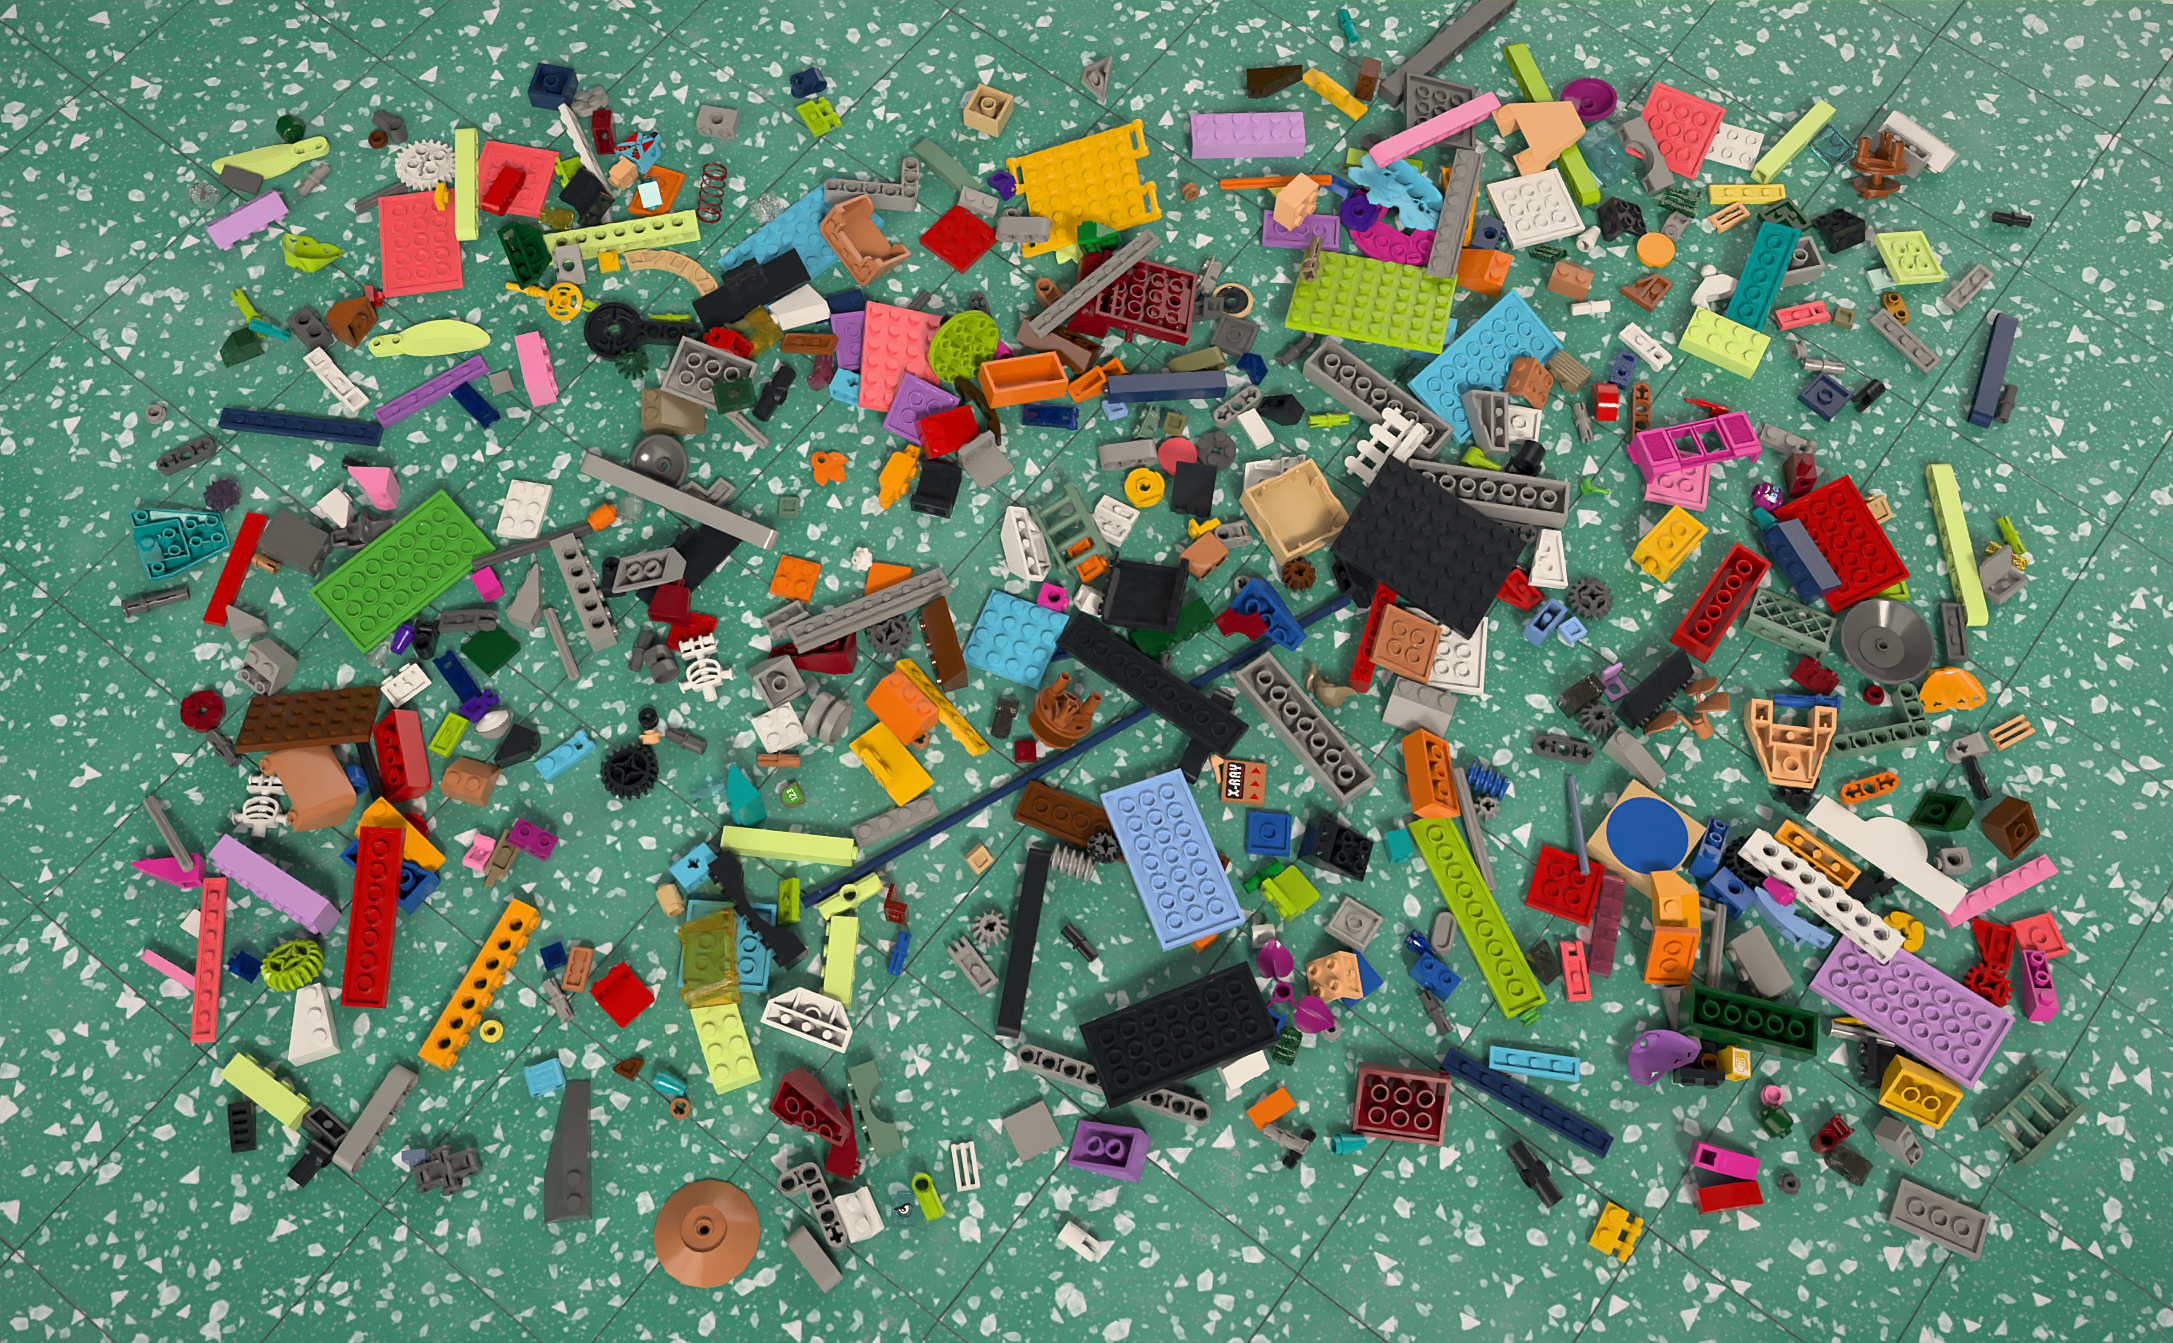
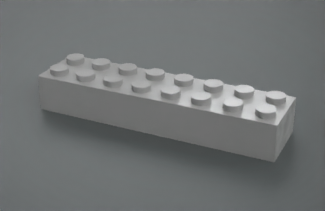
M1330 337L1304 362L1302 372L1304 377L1369 425L1379 424L1382 426L1386 421L1382 417V411L1385 408L1395 410L1397 407L1401 410L1400 415L1410 422L1413 419L1424 426L1429 433L1412 454L1417 460L1431 462L1451 441L1455 428ZM1392 424L1387 429V431L1394 435L1396 438L1401 433V431Z
M1409 459L1407 465L1488 518L1563 529L1568 518L1570 482Z
M1269 651L1235 674V687L1340 810L1374 786L1377 776Z

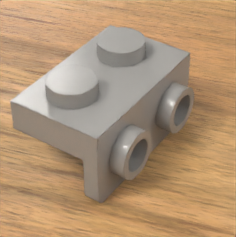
M799 600L761 619L773 641L784 639L789 635L787 627L807 620L810 616L804 610Z

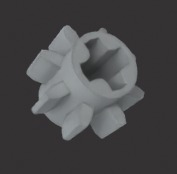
M1488 794L1483 799L1477 797V804L1474 805L1477 818L1483 819L1484 823L1489 818L1495 820L1497 817L1496 813L1501 809V807L1496 806L1497 799L1490 798Z

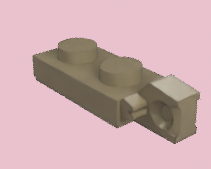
M507 828L504 830L483 872L488 875L483 886L490 890L496 879L502 881L507 875L520 850L505 842L511 832Z

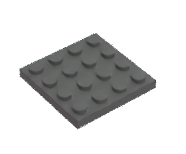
M1407 71L1404 75V131L1475 99V88ZM1475 125L1432 145L1456 151L1457 148L1475 151Z

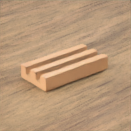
M1737 201L1710 216L1708 222H1712V226L1714 229L1717 228V232L1720 234L1748 219L1751 214L1740 201ZM1737 208L1740 209V210H1738V211H1736V212H1734V213H1731V214L1727 215V217H1725V218H1723V219H1721V220H1719V221L1717 220V219L1721 218L1722 216H1724V215H1726V214H1728V213L1734 211V210L1737 209Z
M2023 714L1987 734L1999 752L2035 732L2034 728L2031 729L2029 727V721L2026 722L2024 720L2025 716ZM2017 723H2020L2019 726H2017V727H2015L2014 729H2012V730H2010V731H2008V732H2006V733H2004V734L1998 736L1997 738L1994 736V735H1996V734L2002 732L2003 730H2005V729H2007V728H2009V727H2011V726H2013V725H2015V724H2017ZM2022 729L2026 731L2002 745L1999 743V741Z

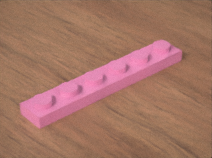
M2044 854L1965 895L1950 915L1941 909L1937 912L1951 930L2057 874L2058 870L2048 856Z

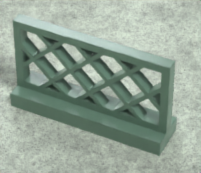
M1758 587L1742 630L1808 658L1811 656L1821 662L1828 652L1829 642L1837 619ZM1760 595L1768 598L1771 603L1763 604ZM1779 605L1788 606L1790 611L1783 612ZM1774 607L1778 614L1771 616L1767 608ZM1761 610L1765 618L1754 614V612ZM1799 613L1807 614L1810 619L1802 620ZM1793 615L1797 622L1790 624L1787 616ZM1781 618L1785 626L1775 623L1774 620ZM1822 620L1830 625L1827 628H1822L1818 621ZM1813 623L1817 630L1810 632L1806 624ZM1800 626L1805 634L1797 632L1793 628ZM1820 634L1824 642L1814 639L1813 636Z

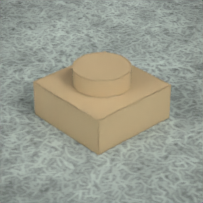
M980 843L963 857L977 875L994 861Z

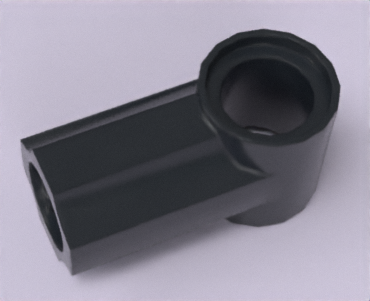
M319 1138L313 1139L305 1147L303 1157L287 1174V1176L303 1188L320 1168L323 1169L331 1163L335 1151Z

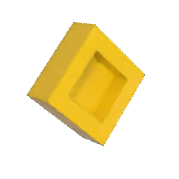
M437 183L434 194L437 209L441 211H446L447 203L451 201V194L447 190L445 183Z
M617 250L597 253L601 273L621 270Z

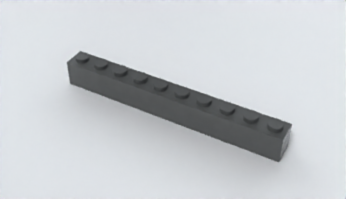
M1479 0L1461 18L1458 17L1449 28L1446 27L1437 38H1432L1426 47L1420 48L1414 57L1408 58L1402 67L1396 68L1391 76L1384 78L1379 84L1378 96L1395 109L1404 101V75L1407 71L1433 77L1516 7L1517 0Z

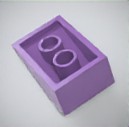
M1080 1120L1067 1164L1118 1180L1139 1183L1151 1139L1141 1129Z

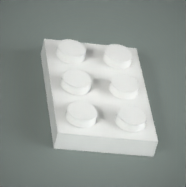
M512 479L496 530L497 536L523 541L539 538L553 492L552 486Z

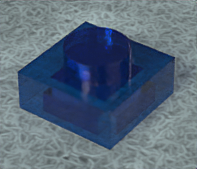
M561 941L539 949L548 972L567 965L568 959Z

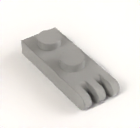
M962 936L959 939L964 946L961 947L955 941L952 944L957 951L954 952L950 946L946 947L945 950L981 996L997 985L998 980L968 940Z

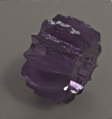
M219 478L218 482L212 480V485L205 486L206 492L203 493L205 503L215 512L220 510L225 513L228 508L233 511V505H239L238 499L242 498L239 487L229 478L225 481Z

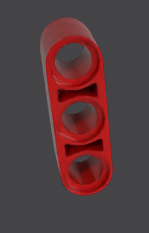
M505 165L482 201V210L503 217L524 185L526 172Z

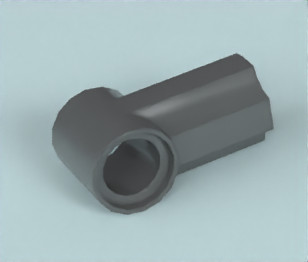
M377 110L373 114L372 123L389 135L394 143L401 144L406 142L408 133L401 119L393 118L384 110Z

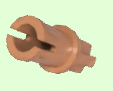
M781 752L778 754H759L757 756V765L778 767V769L780 767L800 768V754L786 755L781 754Z

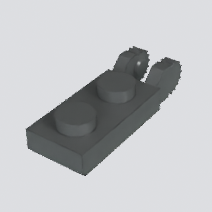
M493 609L442 611L438 630L440 633L480 631V629L483 631H494L497 624L491 620L498 619L499 614Z

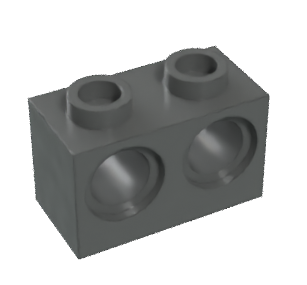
M306 307L286 320L292 332L310 352L318 347L324 350L334 343L330 336L333 334L331 329L326 324L322 325L320 323L321 319L316 312L313 311L311 313Z

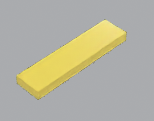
M1784 184L1709 185L1707 188L1710 204H1734L1737 201H1740L1742 204H1777L1786 199Z

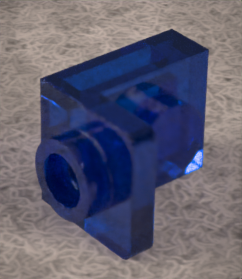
M1244 353L1236 364L1238 370L1246 371L1253 385L1259 386L1268 373L1261 355Z
M242 950L239 954L233 953L226 963L229 965L228 972H232L250 984L261 971L260 967L263 965L261 961Z

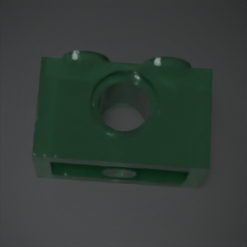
M739 377L735 381L728 383L721 381L716 383L715 386H711L718 415L758 406L751 377ZM732 391L739 392V395L735 398L729 396Z

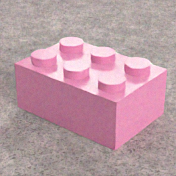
M538 331L514 336L525 386L533 407L557 402L556 394L559 393L554 379L555 373L550 362L551 356L549 349H547L545 338H540Z

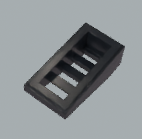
M251 1101L228 1104L231 1153L256 1150V1105ZM246 1111V1114L237 1115V1112ZM247 1120V1123L238 1124V1121ZM248 1129V1133L238 1134V1131ZM249 1139L248 1143L238 1144V1140Z

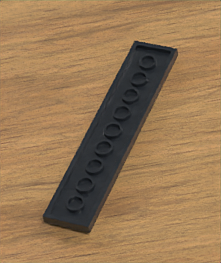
M1083 613L1077 616L1055 642L1056 647L1223 760L1249 730L1247 723Z

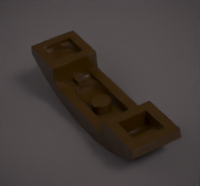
M955 378L954 386L956 392L965 404L973 400L988 420L987 431L991 430L993 432L995 444L999 447L1001 445V426L996 410L994 408L990 409L985 395L977 387L964 379Z

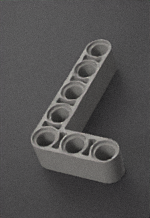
M907 157L903 160L901 184L835 178L827 179L824 182L823 199L828 204L837 205L867 194L876 209L913 211L917 207L919 161L914 157Z

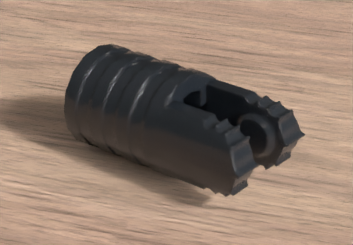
M1873 379L1850 400L1853 403L1862 401L1856 407V411L1860 414L1885 392L1886 388L1880 380Z

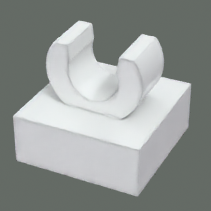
M1265 922V925H1257L1253 923V948L1263 947L1269 940L1275 938L1274 924Z

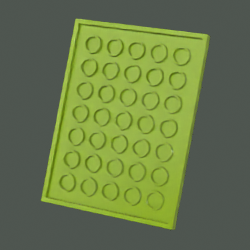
M1309 248L1305 249L1303 260L1307 257ZM1322 250L1318 259L1320 267L1317 270L1318 275L1315 281H1303L1299 271L1285 321V328L1442 354L1458 273H1456L1454 280L1450 277L1445 279L1426 276L1427 268Z

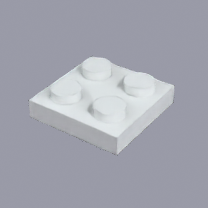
M790 702L751 720L768 754H778L808 740V736L803 733V727Z

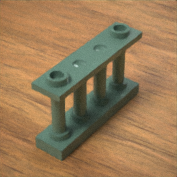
M1070 481L1064 485L1067 491L1065 496L1041 510L1033 504L1029 507L1032 511L1030 516L1033 522L1040 526L1059 562L1058 570L1062 576L1073 579L1075 576L1071 569L1096 554L1102 555L1107 559L1113 553L1078 487ZM1069 502L1074 504L1076 508L1074 513L1048 527L1044 517ZM1078 519L1079 521L1082 520L1085 525L1083 530L1058 545L1053 534ZM1086 537H1091L1094 541L1092 548L1067 562L1062 552Z
M2048 1067L2042 1071L2038 1069L2033 1071L2027 1077L2030 1081L1999 1111L1989 1113L1983 1119L1985 1124L1980 1128L1984 1132L1993 1127L2018 1152L2017 1156L2019 1159L2014 1165L2020 1171L2032 1165L2089 1109L2083 1102L2075 1106L2072 1103L2069 1104L2044 1079L2051 1071ZM2036 1084L2063 1110L2064 1116L2060 1120L2054 1118L2029 1093ZM2023 1099L2048 1124L2049 1130L2045 1134L2043 1132L2040 1133L2014 1107L2017 1102ZM2006 1113L2033 1138L2032 1141L2035 1144L2031 1148L2025 1147L1999 1121Z

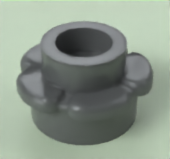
M1785 1173V1175H1781L1778 1178L1780 1192L1790 1196L1798 1193L1801 1183L1798 1178H1795L1794 1174Z

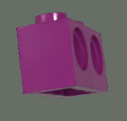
M519 817L505 842L545 862L559 838Z

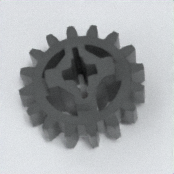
M1590 577L1587 578L1586 582L1581 578L1578 584H1573L1572 589L1568 593L1569 598L1567 602L1572 603L1570 610L1576 609L1575 615L1582 614V620H1585L1586 617H1590L1591 621H1594L1595 617L1601 620L1603 615H1608L1609 609L1613 606L1612 600L1614 596L1609 595L1611 588L1605 589L1606 583L1599 584L1598 578L1594 582L1591 581Z
M902 615L898 618L893 616L871 625V628H867V634H869L867 635V642H870V648H875L876 654L882 651L884 657L888 653L895 657L896 651L902 654V648L908 649V642L912 641L910 635L912 634V629L909 627L908 620L903 622Z

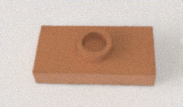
M572 945L561 986L562 990L585 993L595 953L594 949Z

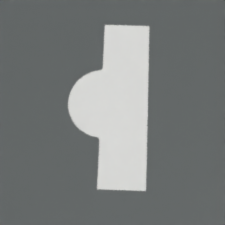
M1826 795L1823 796L1805 818L1948 915L1953 912L1968 891L1926 862L1928 851L1923 838L1911 826L1898 819L1875 817L1865 822Z

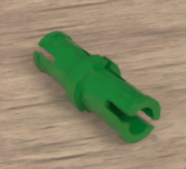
M1275 859L1263 869L1259 868L1256 870V873L1243 881L1241 885L1246 893L1251 894L1268 877L1272 879L1285 869L1281 862Z

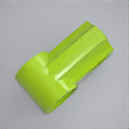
M1473 446L1469 447L1459 462V466L1497 472L1502 470V466L1484 457V453L1479 448Z
M924 1173L914 1176L911 1184L912 1191L919 1202L927 1222L946 1214L930 1176ZM919 1180L928 1182L929 1186L925 1191H919L915 1187Z

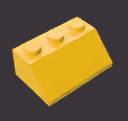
M1896 1054L1884 1071L1878 1103L1940 1130L1963 1097V1093L1958 1082L1950 1077Z

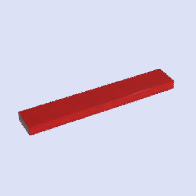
M246 513L204 615V623L221 627L226 626L228 621L226 607L227 605L233 607L252 558L259 545L258 541L269 520L266 515Z

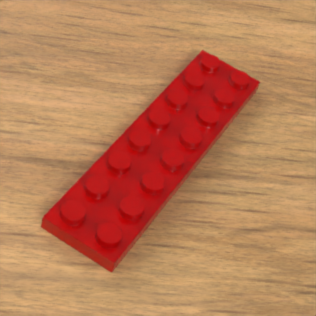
M360 827L340 1006L382 1009L387 1007L406 829Z

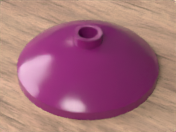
M1583 78L1569 83L1563 89L1560 102L1571 101L1580 120L1592 122L1606 118L1615 110L1617 93L1610 84L1603 80Z

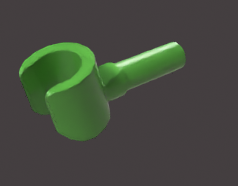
M1584 479L1583 484H1580L1581 491L1585 495L1592 492L1609 494V490L1593 486L1590 479Z

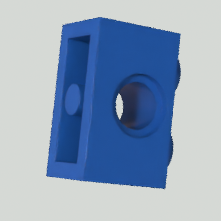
M1725 866L1701 890L1711 900L1716 901V903L1725 904L1727 906L1726 914L1734 921L1758 897L1751 888L1746 886Z
M1426 951L1409 974L1412 979L1425 989L1432 990L1433 995L1444 1003L1461 981L1459 976Z

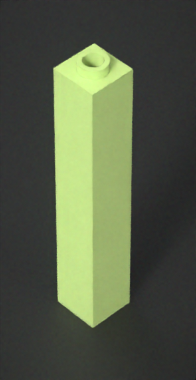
M1820 100L1755 165L1750 177L1760 184H1769L1831 121L1836 109Z
M724 826L720 844L723 853L729 850L735 855L852 867L853 860H857L858 847H855L854 839Z

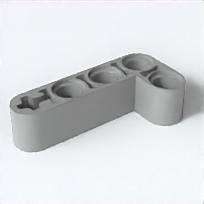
M807 1162L781 1174L777 1185L782 1195L794 1197L806 1191L828 1245L834 1251L844 1250L848 1245L849 1238L819 1167L813 1162ZM808 1170L816 1171V1176L811 1180L804 1178ZM787 1180L795 1181L794 1187L790 1190L783 1188V1184ZM817 1191L825 1192V1197L821 1201H815L813 1199L814 1194ZM826 1212L834 1213L835 1216L831 1222L822 1221V1217ZM836 1228L838 1235L841 1237L840 1243L834 1240L831 1229Z

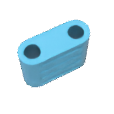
M558 1058L550 1059L523 1071L531 1097L541 1096L566 1085Z

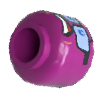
M1768 482L1757 484L1751 492L1753 504L1757 507H1763L1768 512L1774 508H1779L1783 502L1781 489Z

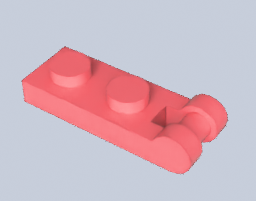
M1824 301L1777 310L1773 314L1780 331L1818 322L1825 323L1831 319L1830 313L1825 310L1826 305Z
M1574 940L1573 943L1559 941L1558 952L1561 957L1567 1001H1589L1592 997L1582 941ZM1574 951L1576 956H1569V952Z

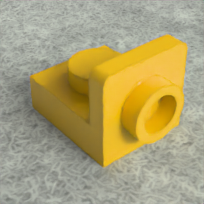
M1216 517L1211 521L1203 522L1199 527L1196 521L1191 519L1189 520L1188 533L1192 539L1197 541L1210 530L1214 534L1216 527L1221 525Z

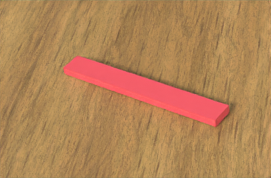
M227 877L203 879L190 1035L191 1043L216 1042L228 889Z

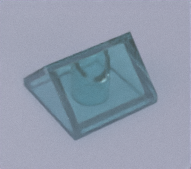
M1829 122L1807 144L1832 170L1853 158L1855 153H1857V146L1836 125Z

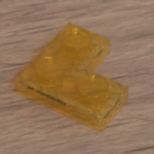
M761 305L745 315L744 318L755 331L753 335L747 338L754 345L750 356L754 360L785 336Z

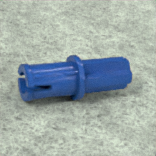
M905 931L898 932L895 946L891 949L892 956L887 972L891 975L898 976L900 974L904 958L908 956L907 949L912 938L910 933L906 936Z

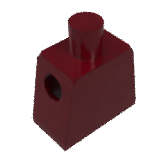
M602 108L593 111L591 130L597 155L616 154L614 151L616 147V125L612 110ZM605 133H607V140L602 138Z
M1794 453L1783 463L1788 498H1800L1810 493L1817 480L1813 454Z
M684 578L672 581L671 585L660 584L647 610L650 621L689 628L692 596L690 589L684 587L686 581Z

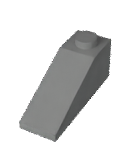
M1621 727L1616 730L1602 749L1603 753L1652 790L1666 775L1639 741Z

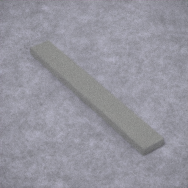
M1146 229L1028 323L1029 330L1039 339H1042L1161 243L1160 239Z

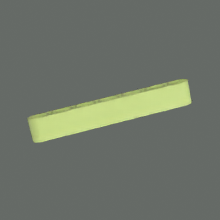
M476 128L455 130V233L458 241L479 239L478 134Z

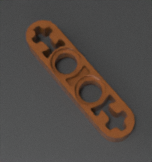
M1643 382L1635 384L1631 392L1630 443L1636 433L1650 430L1651 388ZM1638 390H1642V393L1644 394L1642 399H1639L1640 392ZM1636 406L1644 407L1646 412H1638ZM1642 423L1645 429L1640 430L1636 428L1635 424Z

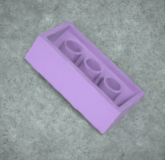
M270 189L203 226V229L219 250L223 248L226 251L235 246L233 242L239 239L244 241L252 236L251 232L257 229L260 232L268 228L269 222L273 220L278 222L287 217L285 213L289 211L278 193Z

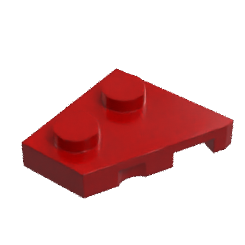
M1516 568L1509 573L1495 598L1528 612L1541 603L1544 596L1534 586L1528 585L1529 580Z
M1972 918L1970 924L1984 966L1987 963H1991L1993 969L2000 966L2001 971L2007 972L2010 966L2017 929Z

